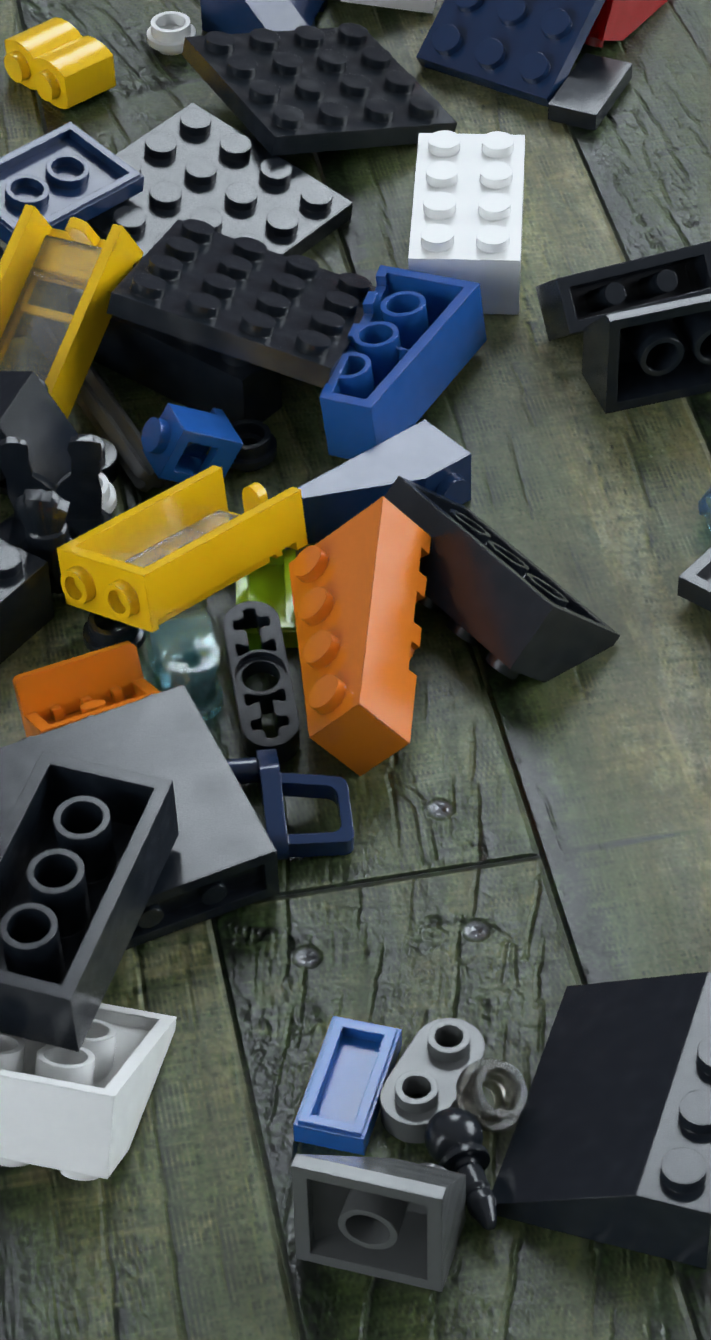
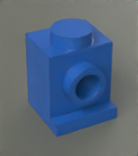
M167 403L160 418L152 417L145 423L141 435L142 451L157 477L175 482H182L213 465L222 467L223 477H225L243 445L242 440L222 409L212 408L211 412H206Z

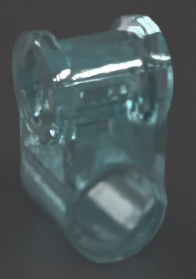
M204 607L183 611L160 624L159 629L153 633L143 630L149 663L153 674L157 675L162 692L184 684L204 721L212 719L219 714L224 706L223 690L216 674L220 666V652L215 641L207 609Z

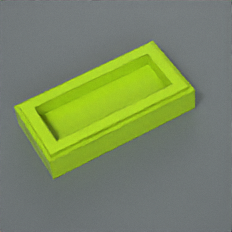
M283 549L282 556L278 558L270 557L268 564L235 582L236 605L246 601H259L270 605L278 613L285 648H298L289 563L296 559V550ZM257 628L246 629L249 650L261 649L260 635L257 632Z

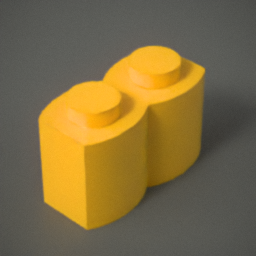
M54 17L4 40L6 49L4 65L11 79L17 83L20 82L31 90H37L43 100L50 102L58 108H71L116 86L114 59L110 50L96 38L82 36L72 24L62 18Z

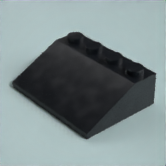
M711 972L567 986L492 1190L497 1203V1216L703 1269L707 1268L711 1254Z

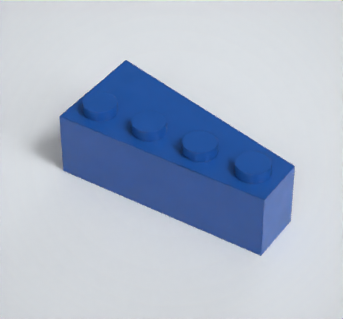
M380 265L376 273L377 286L374 291H368L363 302V317L359 324L353 323L348 334V339L351 340L347 352L341 356L328 383L325 384L319 397L329 455L352 459L414 426L487 340L480 283Z

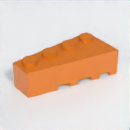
M384 496L317 544L303 549L296 559L289 563L309 738L359 776H362L410 744L417 675L409 670V662L415 650L420 648L422 628L414 622L415 604L417 601L425 598L427 577L419 572L420 558L430 553L431 536Z

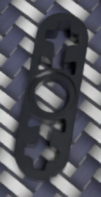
M259 601L242 602L233 606L226 613L223 620L225 650L242 746L248 757H256V750L276 748L279 764L290 760L297 753L300 747V728L280 619L274 608L266 603ZM257 628V632L260 635L261 650L249 651L246 629ZM256 673H268L279 680L276 686L267 691H254L244 685L245 680ZM273 713L275 730L278 737L266 738L262 726L263 714Z

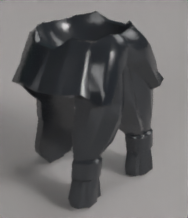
M93 434L72 436L67 447V451L72 459L71 471L54 485L41 474L32 471L26 440L7 436L5 439L0 440V463L3 476L6 477L7 494L13 505L14 513L0 523V539L48 561L51 593H64L60 582L61 572L57 548L112 519L111 514L102 509V490L98 476L100 474V457L102 454L101 440L95 438Z

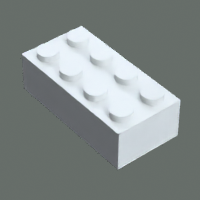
M441 130L434 133H419L408 270L480 283L483 314L519 315L525 135H510L501 131L487 134H456L452 131Z

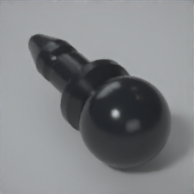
M443 1109L437 1112L426 1126L424 1140L427 1151L439 1163V1166L449 1171L466 1174V1207L468 1212L484 1229L488 1231L493 1230L497 1225V1203L484 1172L490 1164V1155L486 1147L482 1145V1127L477 1118L464 1109Z

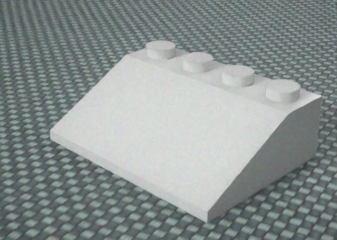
M101 1003L79 1052L0 1032V1165L22 1167L31 1164L60 1170L63 1176L78 1181H90L98 1178L108 1179L130 1149L174 1035L177 1017Z

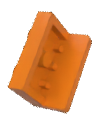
M130 641L121 642L18 674L13 678V686L27 737L39 735L79 721L87 716L97 715L140 700L148 695L161 692L144 678L137 647Z

